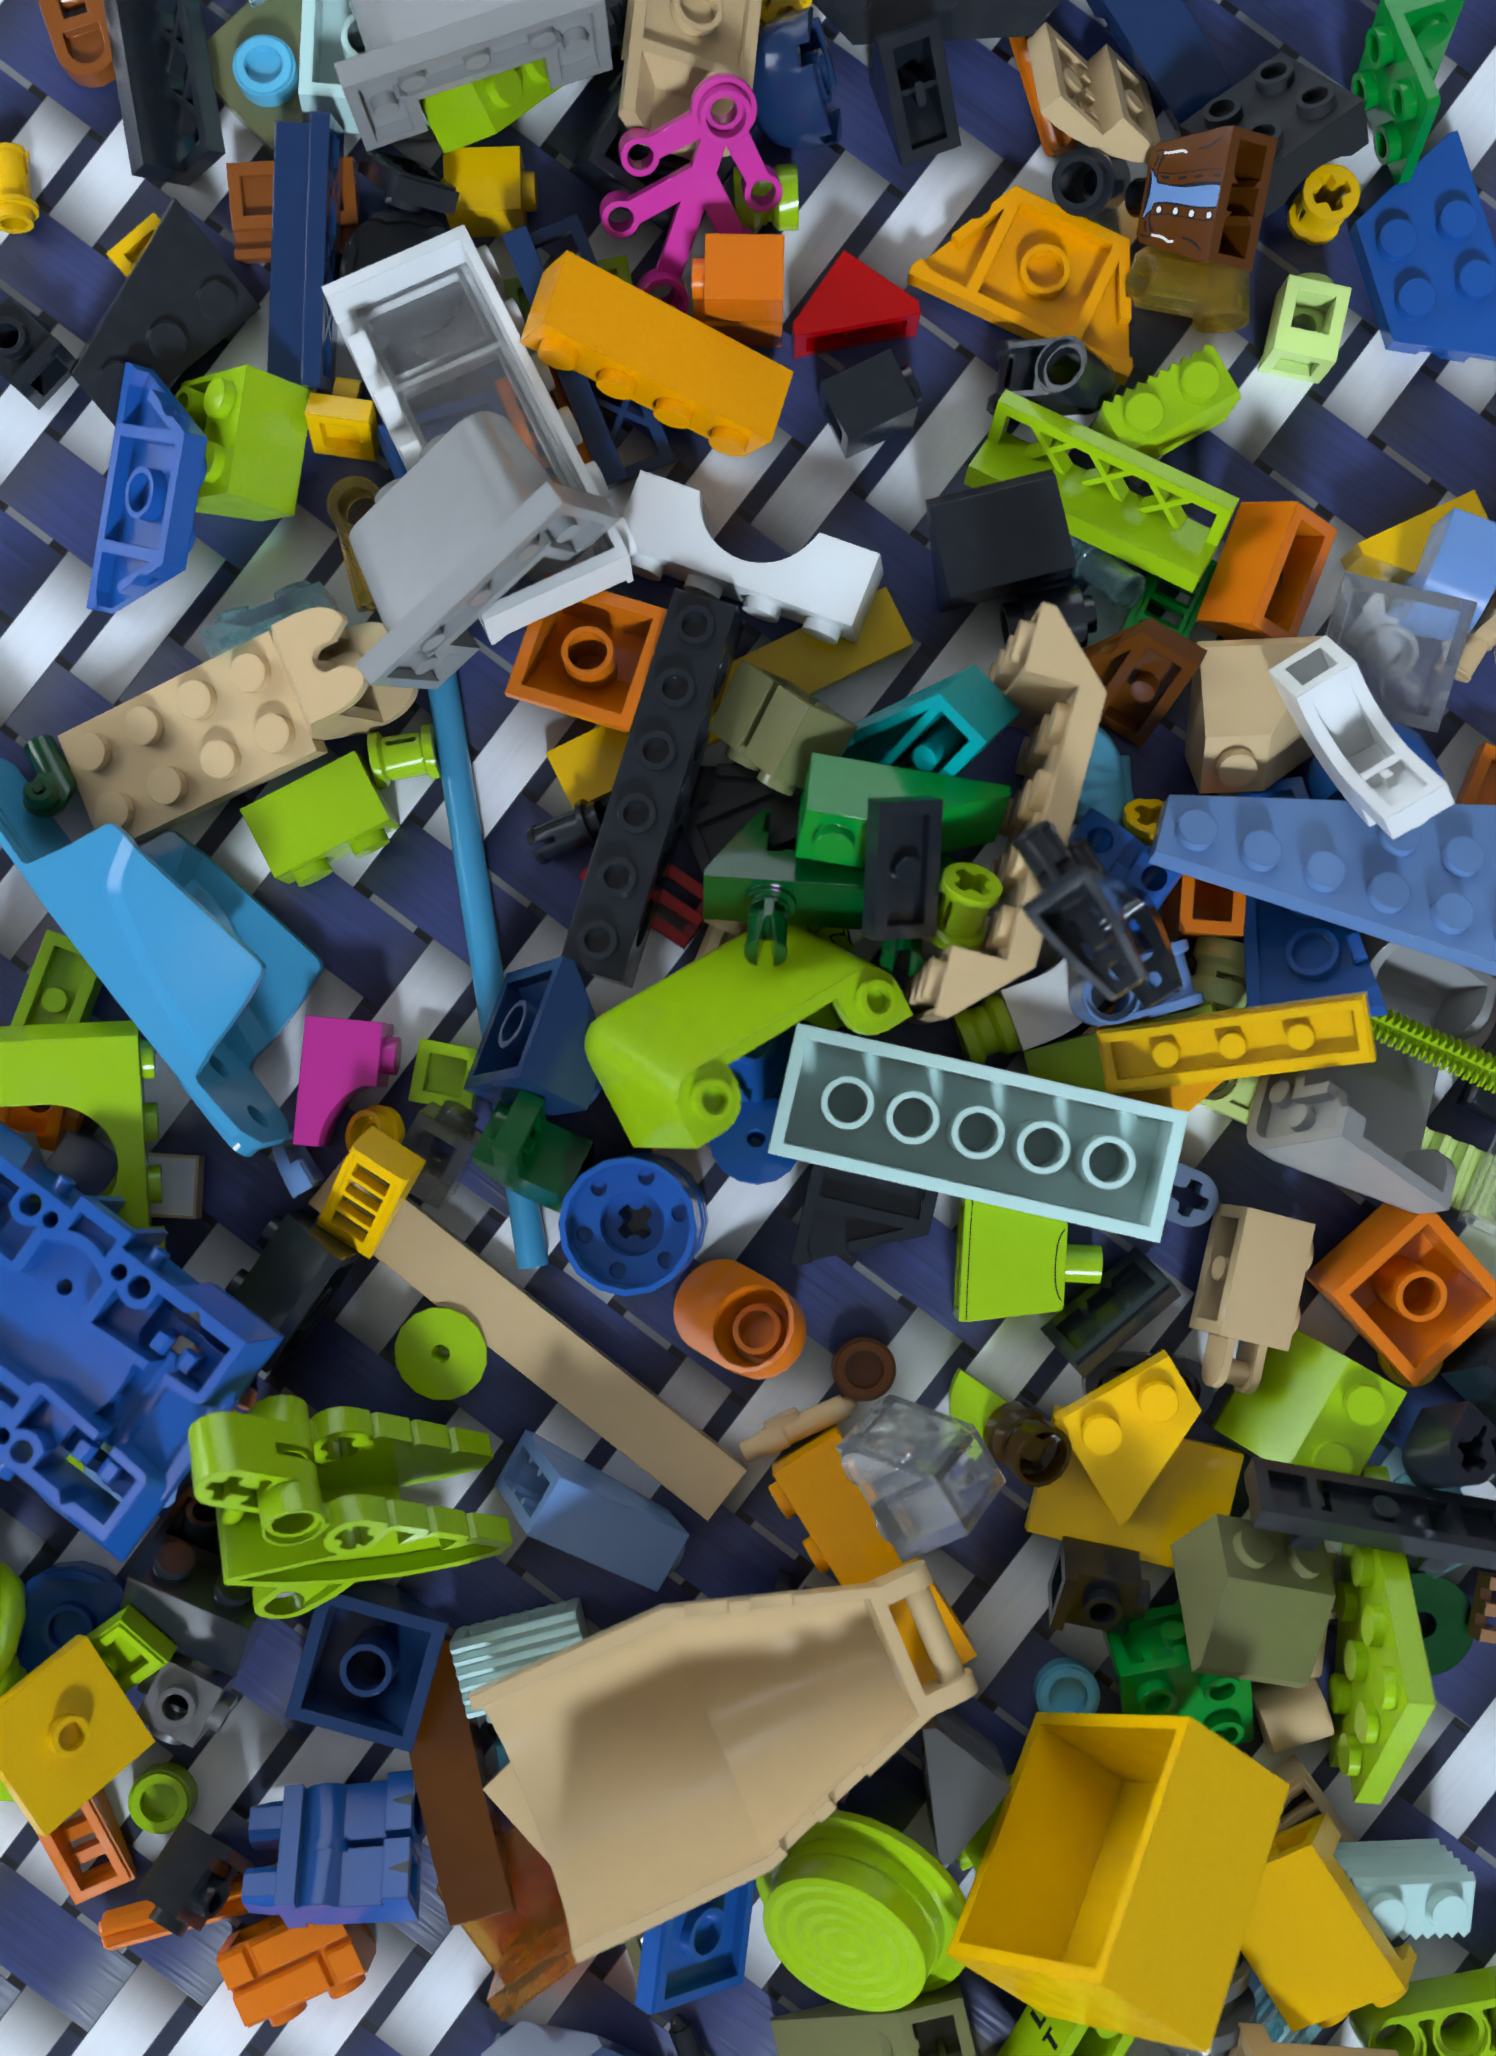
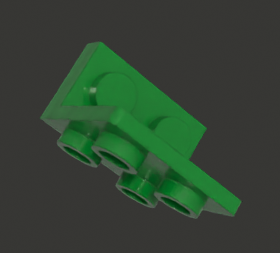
M1380 0L1372 28L1368 29L1366 33L1365 49L1358 71L1352 77L1351 92L1364 99L1365 113L1374 133L1373 144L1375 154L1382 165H1388L1396 185L1410 182L1441 104V97L1434 80L1465 0Z
M1180 1603L1148 1609L1144 1620L1131 1618L1126 1635L1103 1631V1638L1119 1684L1122 1714L1191 1716L1233 1746L1247 1743L1254 1739L1251 1681L1192 1672Z

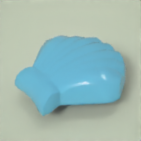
M1098 727L1074 818L1079 824L1091 807L1121 826L1124 807L1128 802L1134 800L1131 781V759L1129 755H1120L1112 738L1102 728Z

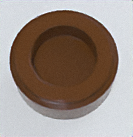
M856 1335L846 1339L836 1349L832 1359V1374L837 1387L847 1397L857 1401H872L883 1396L891 1388L896 1376V1363L890 1349L880 1339L870 1335Z

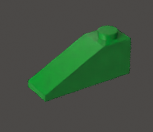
M812 752L800 801L795 857L864 868L868 798L933 796L942 799L941 852L995 842L1009 802L1011 786Z

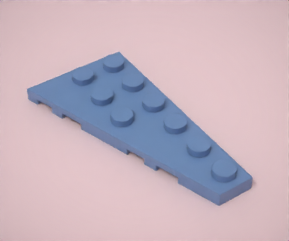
M1169 795L1162 805L1147 863L1496 976V805L1453 804L1429 818L1421 826L1409 830L1394 840L1377 823L1369 827L1347 800Z

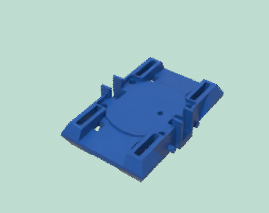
M0 1120V1478L10 1481L14 1474H17L31 1485L50 1507L116 1559L123 1562L130 1555L191 1469L188 1430L191 1424L200 1417L210 1413L232 1412L285 1336L218 1285L211 1282L199 1283L169 1260L170 1253L160 1247L168 1235L166 1230L163 1228L135 1229L121 1219L117 1214L127 1202L121 1196H85L74 1188L76 1182L62 1173L57 1175L32 1156L30 1153L33 1145ZM199 1311L200 1323L188 1313ZM182 1335L193 1342L201 1352L185 1348L180 1355L172 1349V1346ZM104 1442L113 1447L109 1454L100 1448ZM71 1453L73 1457L88 1469L97 1473L103 1482L122 1497L123 1500L121 1502L67 1461L66 1459Z

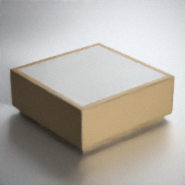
M148 1152L149 1165L161 1164L163 1182V1203L151 1204V1217L202 1218L205 1155Z

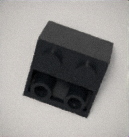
M188 1485L128 1575L119 1611L130 1604L178 1646L175 1652L233 1677L237 1676L268 1619L260 1617L254 1611L253 1586L224 1584L216 1507L198 1501L195 1498L194 1487Z

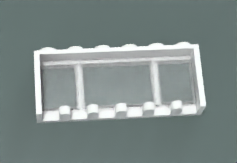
M464 224L321 287L334 321L407 472L420 460V452L430 440L440 434L448 433L457 423L472 414L490 411L504 416L554 483L605 497L606 499L610 498L607 484L596 462L591 461L584 464L576 448L583 441L571 411L567 406L557 410L548 393L555 389V384L547 364L539 359L538 352L529 355L526 347L519 343L525 327V321L515 300L510 298L502 301L495 287L502 280L489 248L486 244L476 248ZM620 516V519L573 563L543 557L479 617V621L491 645L496 644L513 631L623 581H627V583L634 581L630 556L637 554L638 549L625 519Z

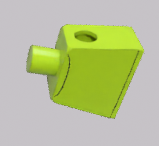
M959 1197L953 1315L958 1321L972 1322L1061 1311L1064 1306L1065 1282L1100 1284L1103 1270L1101 1245L1067 1244L1068 1222Z

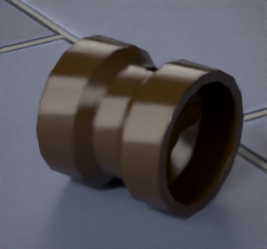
M1012 1401L1001 1405L991 1414L983 1431L984 1445L988 1453L1008 1467L1010 1472L1027 1486L1039 1488L1050 1485L1060 1478L1068 1467L1072 1454L1071 1442L1067 1434L1050 1421L1045 1420L1041 1413L1026 1402Z

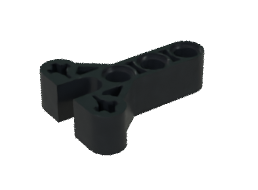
M1496 1327L1475 1331L1447 1357L1439 1373L1466 1401L1422 1408L1405 1440L1402 1450V1462L1407 1476L1416 1486L1438 1490L1479 1485L1489 1481L1496 1488Z

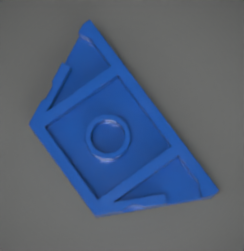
M1457 130L1448 133L1417 163L1410 182L1399 185L1395 184L1354 223L1348 233L1386 350L1414 355L1420 352H1430L1439 359L1463 363L1469 357L1496 361V248Z
M128 362L125 363L86 607L87 609L111 614L118 612L186 570L188 553L194 545L196 536L194 516L198 492L204 482L207 471L206 459L204 457L207 444L206 435L153 369Z

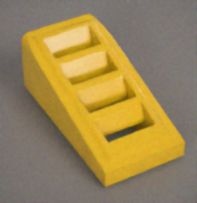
M371 1126L351 1147L316 1225L370 1259L376 1253L427 1161L376 1127ZM366 1168L389 1183V1188L365 1173L363 1169ZM357 1183L383 1200L382 1203L355 1187V1184ZM349 1198L359 1206L363 1207L364 1209L375 1215V1218L372 1219L371 1217L367 1216L366 1214H364L363 1212H361L360 1210L346 1202L347 1199ZM339 1214H343L359 1226L363 1227L368 1231V1233H365L352 1223L348 1222L347 1220L339 1216Z

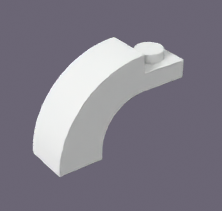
M1327 635L1268 670L1289 714L1315 757L1344 798L1369 827L1377 823L1394 840L1409 830L1421 826L1429 818L1455 804L1447 783L1403 742L1387 721L1370 693L1357 662Z

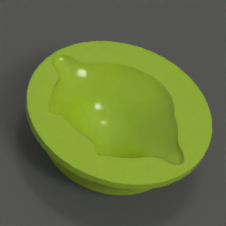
M835 1810L822 1823L817 1821L787 1850L788 1856L772 1871L755 1878L757 1890L764 1905V1930L776 1956L803 1984L838 2004L872 2012L896 2010L910 2004L919 1994L931 1992L949 1984L965 1967L946 1954L966 1902L964 1894L949 1872L926 1849L900 1831L877 1820L851 1812Z

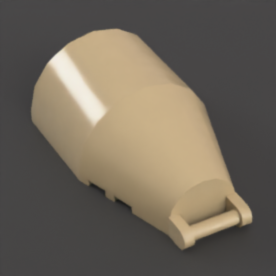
M925 1560L911 1562L867 1583L660 1604L469 1691L468 1699L473 1711L482 1707L489 1717L505 1748L529 1805L556 1880L566 1914L571 1951L577 1964L772 1871L788 1856L787 1850L817 1821L822 1823L837 1809L835 1804L866 1774L870 1777L934 1715L971 1698L979 1691V1686L971 1668H963L929 1588V1585L933 1583V1577ZM904 1598L938 1678L923 1685L920 1684L888 1608L889 1605Z

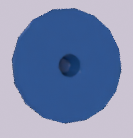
M774 1097L760 1102H741V1110L735 1123L725 1132L709 1141L712 1157L724 1173L739 1182L760 1185L777 1181L792 1170L797 1162L796 1159L767 1152L779 1099Z

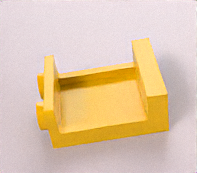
M1327 1812L1275 1834L1240 1949L1292 2032L1317 2024L1320 2028L1332 2027L1345 2019L1352 2010L1371 2003L1376 2007H1385L1393 2004L1407 1992L1409 1988L1408 1983L1417 1959V1955L1409 1943L1395 1948L1392 1947L1333 1854L1342 1835Z

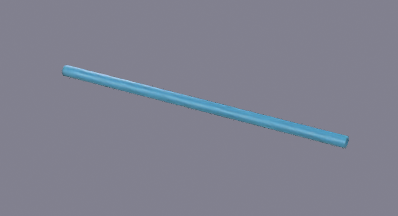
M456 671L438 689L427 690L442 776V787L481 1037H483L505 978ZM492 1103L493 1111H494L495 1107L497 1106V1105L494 1104V1103ZM505 1187L517 1268L527 1269L548 1265L549 1260L540 1204L524 1198Z

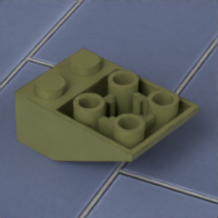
M958 1976L942 1988L919 1994L910 2004L896 2010L883 2012L864 2011L834 2002L771 2017L770 2019L778 2056H977Z

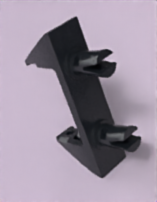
M1045 820L1027 829L1014 840L1012 846L1015 851L1018 850L1043 892L1022 905V910L1045 939L1109 1001H1114L1130 990L1149 1009L1183 987L1165 927L1150 896L1145 891L1110 877L1090 848V843L1087 839L1085 840L1083 837L1068 843L1066 847L1056 832L1054 824ZM1132 919L1137 922L1153 948L1152 956L1142 962L1141 957L1147 952L1129 925ZM1110 934H1114L1117 939L1114 946L1111 945L1108 938ZM1110 970L1118 977V979H1114L1111 976ZM1152 972H1158L1161 976V984L1156 988H1150L1146 982V979Z

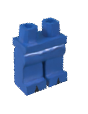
M412 1770L390 1772L387 1775V1780L348 1785L322 1783L308 1788L304 1784L285 1785L283 1801H274L250 1808L248 1833L251 1846L254 1850L279 1848L277 1866L246 1868L243 1876L241 1899L249 1913L280 1915L288 1928L308 1927V1924L336 1925L419 1921L421 1859L418 1853H422L423 1817Z

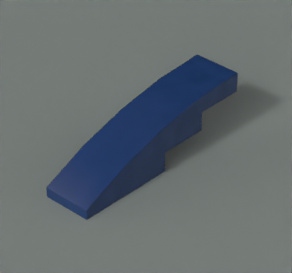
M1086 0L1095 17L1106 21L1132 69L1138 75L1145 76L1174 130L1180 131L1179 125L1202 109L1209 101L1220 96L1233 86L1183 0Z

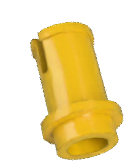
M8 142L0 143V230L6 233L21 234L29 232L34 228V221L39 217V205L32 199L30 153L25 151L23 146Z

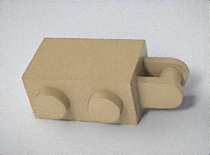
M1218 1203L1211 1222L1189 1328L1209 1333L1201 1367V1376L1205 1385L1220 1388L1225 1383L1231 1384L1237 1393L1251 1395L1260 1384L1267 1348L1271 1347L1289 1352L1292 1335L1297 1330L1300 1322L1299 1301L1305 1273L1311 1266L1314 1256L1312 1240L1316 1224L1251 1207ZM1236 1340H1239L1236 1359H1234L1233 1354Z

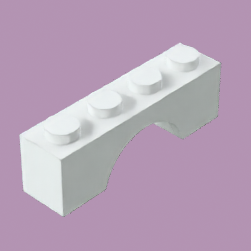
M640 470L622 516L629 526L638 549L637 554L630 556L633 573L653 581H660L664 574L684 581L683 587L688 592L719 600L721 595L740 601L744 603L742 609L745 612L767 622L777 623L780 616L803 624L801 630L805 634L829 644H837L839 637L854 643L857 642L884 574L880 553L820 532L806 547L783 560L756 563L734 557L719 547L712 539L709 529V510L700 490Z

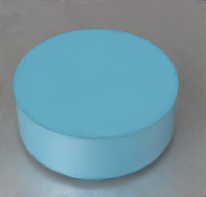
M260 34L246 39L237 48L232 61V70L240 90L249 101L262 107H276L293 97L299 86V66L292 50L283 40L272 35Z
M1068 1657L1053 1659L1040 1668L1034 1679L1033 1695L1040 1712L1095 1714L1100 1701L1099 1686L1092 1672L1082 1662Z

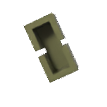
M742 660L708 730L729 745L725 752L728 758L751 770L759 772L761 769L757 777L760 782L780 793L792 796L796 787L802 790L804 788L812 752L842 757L858 726L829 706L820 703L818 699L791 681Z

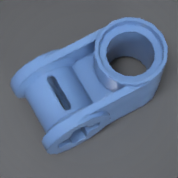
M1187 939L1170 943L1183 987L1149 1009L1129 990L1118 997L1114 1010L1109 1014L1100 1012L1091 1000L1093 985L1080 974L1072 983L1069 992V1003L1074 1015L1085 1024L1094 1027L1107 1026L1144 1016L1150 1018L1204 1003L1203 993L1197 992L1194 989L1184 955L1189 949ZM1153 948L1146 950L1147 953L1141 957L1142 962L1152 956ZM1110 970L1111 976L1114 979H1118V977ZM1158 972L1150 973L1146 979L1147 985L1150 988L1158 987L1161 984L1160 974Z

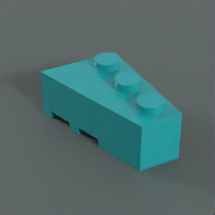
M974 664L855 722L854 724L858 727L842 758L959 777L1021 711Z

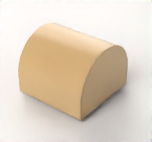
M1315 1678L1310 1679L1309 1684L1301 1689L1262 1682L1251 1685L1252 1707L1265 1747L1271 1755L1334 1735L1331 1715Z

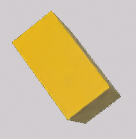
M1036 1712L1010 1782L1012 1788L1003 1800L946 1954L1045 2016L1209 2054L1290 1784L1191 1716Z

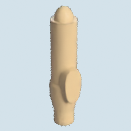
M839 1394L802 1412L793 1407L764 1421V1428L739 1442L746 1462L760 1456L775 1454L785 1450L791 1444L850 1418V1414L857 1407V1400L847 1396L841 1397Z

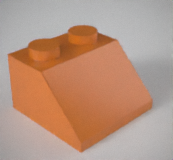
M545 573L543 580L552 575ZM604 590L527 625L505 690L506 697L630 734L668 609Z
M1384 1202L1305 1274L1308 1281L1342 1319L1414 1387L1496 1313V1280L1436 1212L1424 1214L1411 1213Z

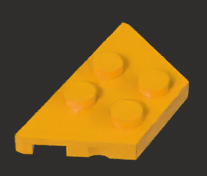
M1015 185L991 204V208L986 214L980 218L968 221L952 234L951 240L926 260H923L921 257L912 264L908 272L906 283L1026 340L1056 338L1064 335L1075 336L1112 367L1115 373V382L1123 386L1133 369V359L1129 357V323L1132 319L1131 293L1128 290L1130 239L1084 217L1070 215L1062 210L1059 205Z

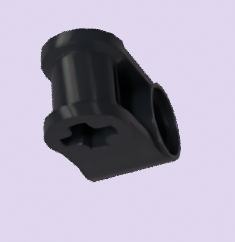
M1064 335L1037 340H1004L996 344L994 358L1000 363L995 394L988 397L986 410L994 416L998 400L1007 389L1062 416L1093 414L1099 411L1104 400L1109 401L1116 386L1115 373L1106 361L1075 336ZM1010 418V421L1019 422L1013 418Z

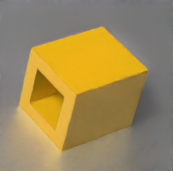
M520 146L462 147L446 154L443 153L444 179L455 186L459 192L454 216L445 214L451 230L464 224L470 237H502L503 234L524 225L528 228L527 212H538V184L536 171H525Z

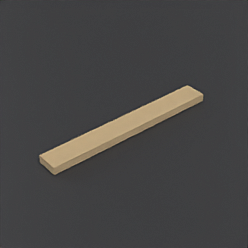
M347 1155L308 1203L320 1213ZM366 1168L363 1169L365 1173L389 1188V1183ZM357 1183L355 1184V1187L382 1203L383 1200ZM406 1197L374 1256L438 1307H449L466 1314L480 1328L489 1348L708 1521L747 1472V1466L409 1197ZM349 1198L347 1199L346 1202H348L349 1204H351L367 1216L371 1217L372 1219L375 1218V1215H373L363 1207L359 1206ZM339 1214V1216H341L348 1222L352 1223L365 1233H368V1231L363 1227L359 1226L343 1214Z

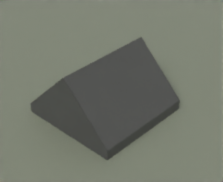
M948 1708L934 1715L918 1730L928 1819L938 1861L942 1865L955 1862L1012 1788L996 1744Z

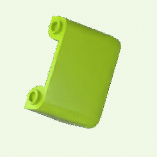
M788 925V956L785 962L773 967L770 941L766 940L763 943L756 966L750 963L744 955V946L747 939V931L598 1016L590 1024L585 1034L584 1049L588 1062L633 1148L697 1149L725 1132L735 1123L741 1110V1093L728 1064L799 1021L810 1026L832 1031L840 1027H847L857 1034L877 1035L888 1031L913 1015L899 985L892 975L799 925Z

